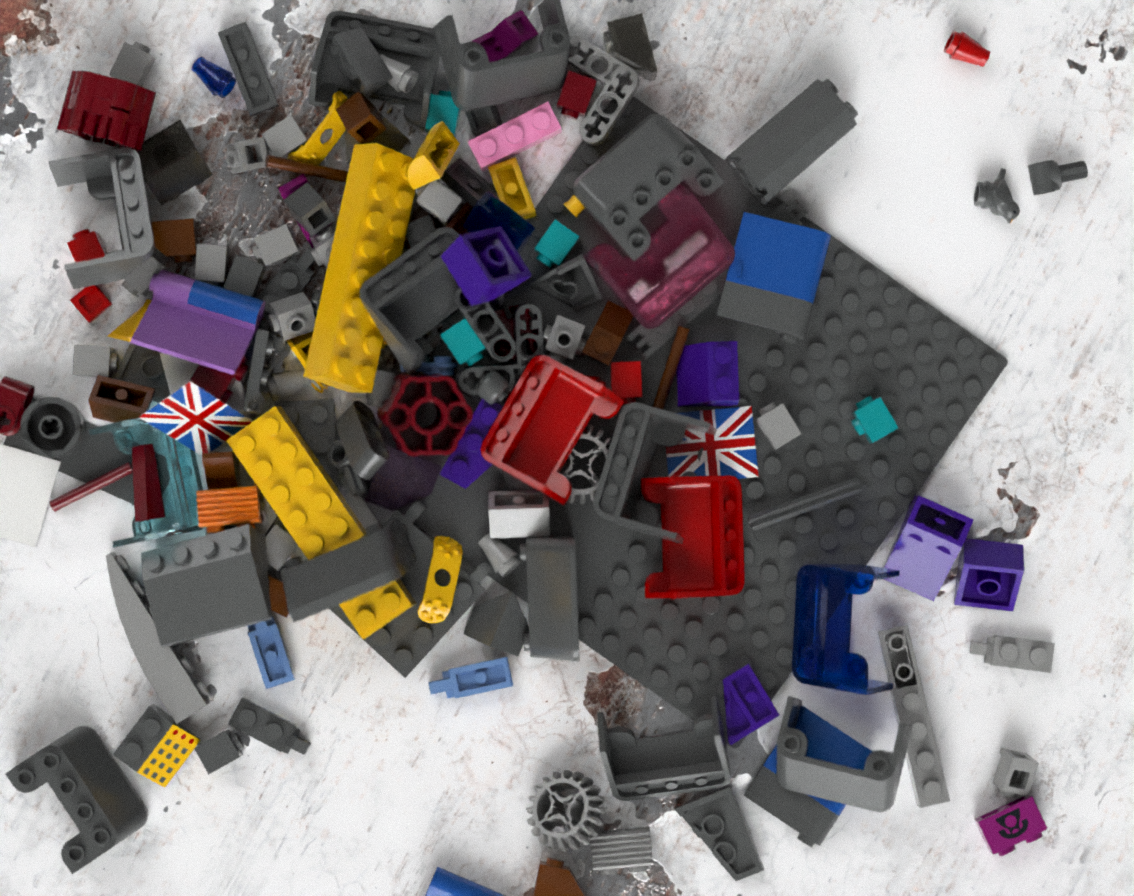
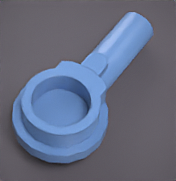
M434 356V362H423L422 366L415 372H422V374L428 375L435 373L454 375V368H457V362H452L451 356ZM400 364L401 372H407Z

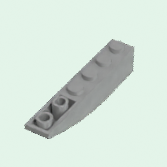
M115 552L109 553L105 557L111 589L129 644L145 676L174 722L178 724L210 704L207 699L210 693L202 681L197 683L191 672L194 671V667L186 656H180L175 648L178 644L167 647L160 645L151 609L143 598L147 595L146 591L138 580L133 582L127 572L131 568L122 555L117 556Z
M908 625L878 631L898 728L900 723L912 727L905 757L917 806L923 808L948 802L950 798Z

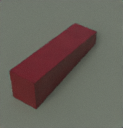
M153 443L132 447L135 522L164 518L165 511Z

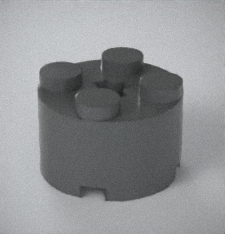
M46 397L34 401L27 407L21 418V432L27 447L36 454L49 458H62L71 454L80 446L85 434V421L81 412L72 403L57 397ZM56 421H58V433L56 434L52 432L49 435L48 433L50 429L47 426V424L49 422L55 423Z

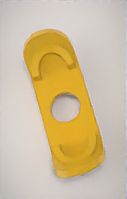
M337 91L333 94V102L328 108L329 113L306 144L300 145L297 151L289 153L287 159L319 165L346 131L336 111L339 106L348 100L344 93ZM327 129H332V136L329 141L321 143L322 133Z
M441 535L434 537L433 552L426 585L418 608L419 618L428 623H439L445 620L452 606L463 550L461 544L450 537ZM439 569H444L450 574V582L445 587L439 586L435 582V573Z

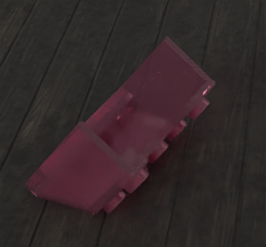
M678 184L657 203L659 209L668 220L650 234V246L637 260L633 261L627 256L622 258L613 246L606 243L595 246L584 256V259L607 288L643 327L648 329L657 328L726 270L735 258V250L695 196L681 184Z

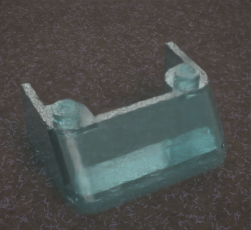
M140 418L89 429L90 436L112 432L117 449L124 454H131L132 447L153 443L165 517L135 522L134 516L132 521L134 537L112 542L113 548L204 529L198 525L196 491L203 490L196 454L193 450Z

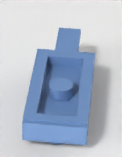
M272 616V619L248 625L249 632L247 633L265 688L268 689L295 680L282 636L274 617Z
M507 656L450 668L448 671L442 672L443 679L428 682L431 694L446 691L447 698L455 697V699L513 686Z

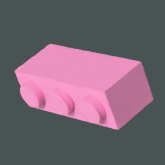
M546 102L468 141V145L481 171L484 172L488 170L489 166L508 160L562 133V128L549 102Z

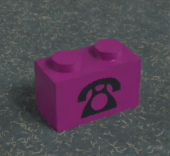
M1028 795V797L1022 796L974 819L989 852L993 855L998 853L999 856L1014 851L1016 849L1014 845L1024 840L1026 843H1031L1040 839L1043 836L1041 832L1048 829L1031 795Z

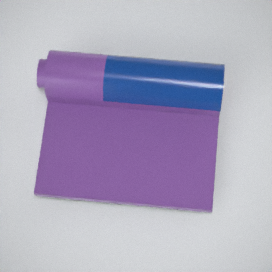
M163 269L159 274L154 273L149 286V290L153 291V298L131 338V343L234 375L261 323L265 310V301Z

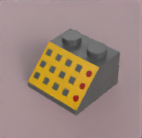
M152 704L146 709L113 755L137 773L165 788L201 739L182 724H176L170 715L155 704Z

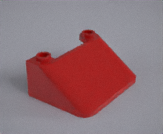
M546 355L535 356L529 361L483 440L481 455L489 463L560 504L565 505L571 495L572 485L568 478L560 474L562 467L593 414L605 419L611 418L619 412L624 400L604 385Z
M731 475L641 478V490L644 499L650 503H661L662 529L677 533L684 538L683 544L662 539L663 572H654L648 575L645 581V598H692L739 594L745 584L742 487L739 480Z

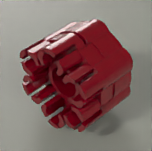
M72 71L57 130L90 141L91 136H94L93 142L102 144L103 139H105V145L116 147L117 143L119 144L118 148L127 147L135 151H141L156 92L128 81L97 73Z
M401 373L395 376L393 380L396 382L391 387L390 397L382 402V408L379 406L377 408V417L390 430L393 441L396 442L394 446L407 455L414 457L420 455L452 454L457 449L458 442L473 418L472 409L466 404L463 395L457 389L456 382L451 377L440 373L422 376ZM423 403H433L437 411L436 419L428 427L422 428L416 422V410Z

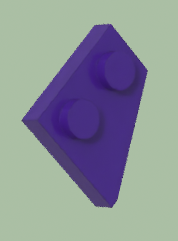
M749 664L744 665L722 679L727 739L730 745L780 716Z

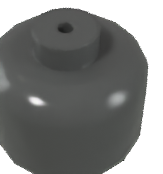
M488 372L478 383L477 394L488 404H494L497 401L502 402L509 394L506 392L509 383L498 372Z

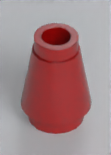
M953 31L944 47V52L949 54V58L980 67L985 66L991 53L963 31L960 33Z

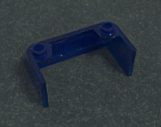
M810 564L800 568L796 581L792 672L797 681L803 684L862 695L893 690V683L868 679L869 667L866 659L858 653L850 652L853 594L862 595L868 593L873 586L874 580L898 577L900 570L860 564Z

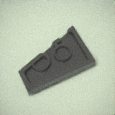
M731 786L674 808L680 817H683L690 825L697 837L701 838L708 846L715 858L735 881L764 871L765 868Z

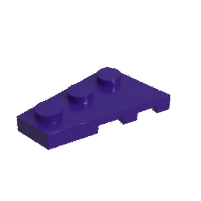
M481 399L473 414L471 423L466 427L464 435L458 442L457 449L450 454L439 475L466 489L493 465L482 457L481 445L503 406L498 403L488 404L484 399Z

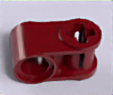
M4 376L1 380L0 420L7 418L10 420V424L3 425L0 423V434L13 436L19 432L23 413L31 404L34 396L35 387L33 385Z

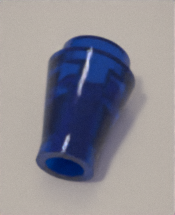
M203 56L199 57L192 65L191 70L200 78L213 96L218 95L224 98L236 85V79L233 77L232 72L206 60Z

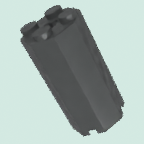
M819 79L814 81L725 159L728 165L732 162L735 164L736 168L732 170L733 174L755 198L759 194L763 196L760 200L762 204L765 205L857 125L854 119L858 116L856 109L849 102L846 101L844 103L837 96L838 89L829 79L823 82Z

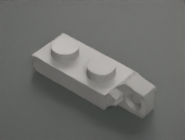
M994 635V637L987 636L986 643L971 641L969 653L985 655L984 663H990V665L1051 673L1055 643Z

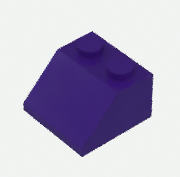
M501 226L460 235L441 255L448 270L455 278L471 306L492 301L532 276Z
M737 341L703 342L684 346L677 367L678 407L738 405Z
M966 538L958 560L954 605L1014 611L1024 573L1023 545Z

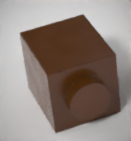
M359 91L336 109L347 132L360 144L370 143L387 129L376 107Z

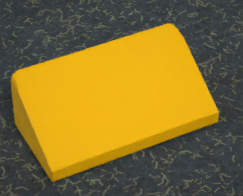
M516 157L489 166L488 170L507 222L537 216Z

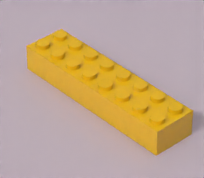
M378 143L356 144L353 147L303 376L349 393H372L384 338L360 299V288L364 282L402 255L416 190H413L408 180V168L413 158Z
M274 406L226 440L308 560L358 540L366 534L365 528L281 406ZM399 578L389 584L343 602L339 606L361 638L365 639L417 603Z

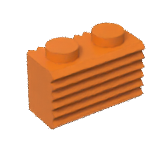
M257 486L196 491L198 525L200 528H206L207 533L224 531L225 526L237 525L239 527L250 524L255 528V524L262 523L260 494Z

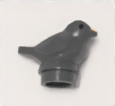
M1001 168L997 179L993 183L989 181L977 182L974 191V205L981 206L982 209L989 208L992 214L1003 216L1007 223L1010 224L1012 220L1018 217L1020 208L1013 200L1009 187L1005 182L1006 169Z

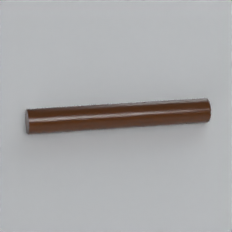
M267 155L265 160V166L343 183H346L348 171L273 155Z
M678 326L652 407L664 410L690 331L689 328Z

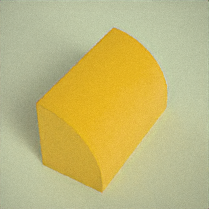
M443 121L435 124L430 129L408 168V180L413 190L441 178L460 145Z

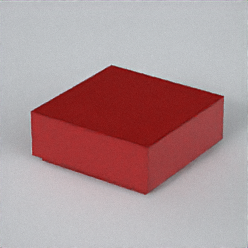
M97 285L83 288L70 299L89 323H92L113 305Z

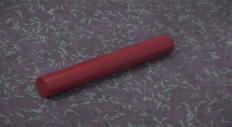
M127 462L49 501L52 510L56 512L132 474L133 466L130 462Z

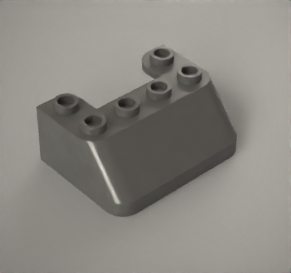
M651 114L575 180L573 193L617 248L628 258L635 261L647 251L651 243L649 232L638 219L683 180L694 193L700 196L712 194L724 181L698 148L673 123L660 114Z
M79 726L5 773L14 788L22 793L33 792L45 783H48L79 829L80 833L68 840L61 851L62 859L72 874L142 828L148 820L147 807L97 732L89 726Z

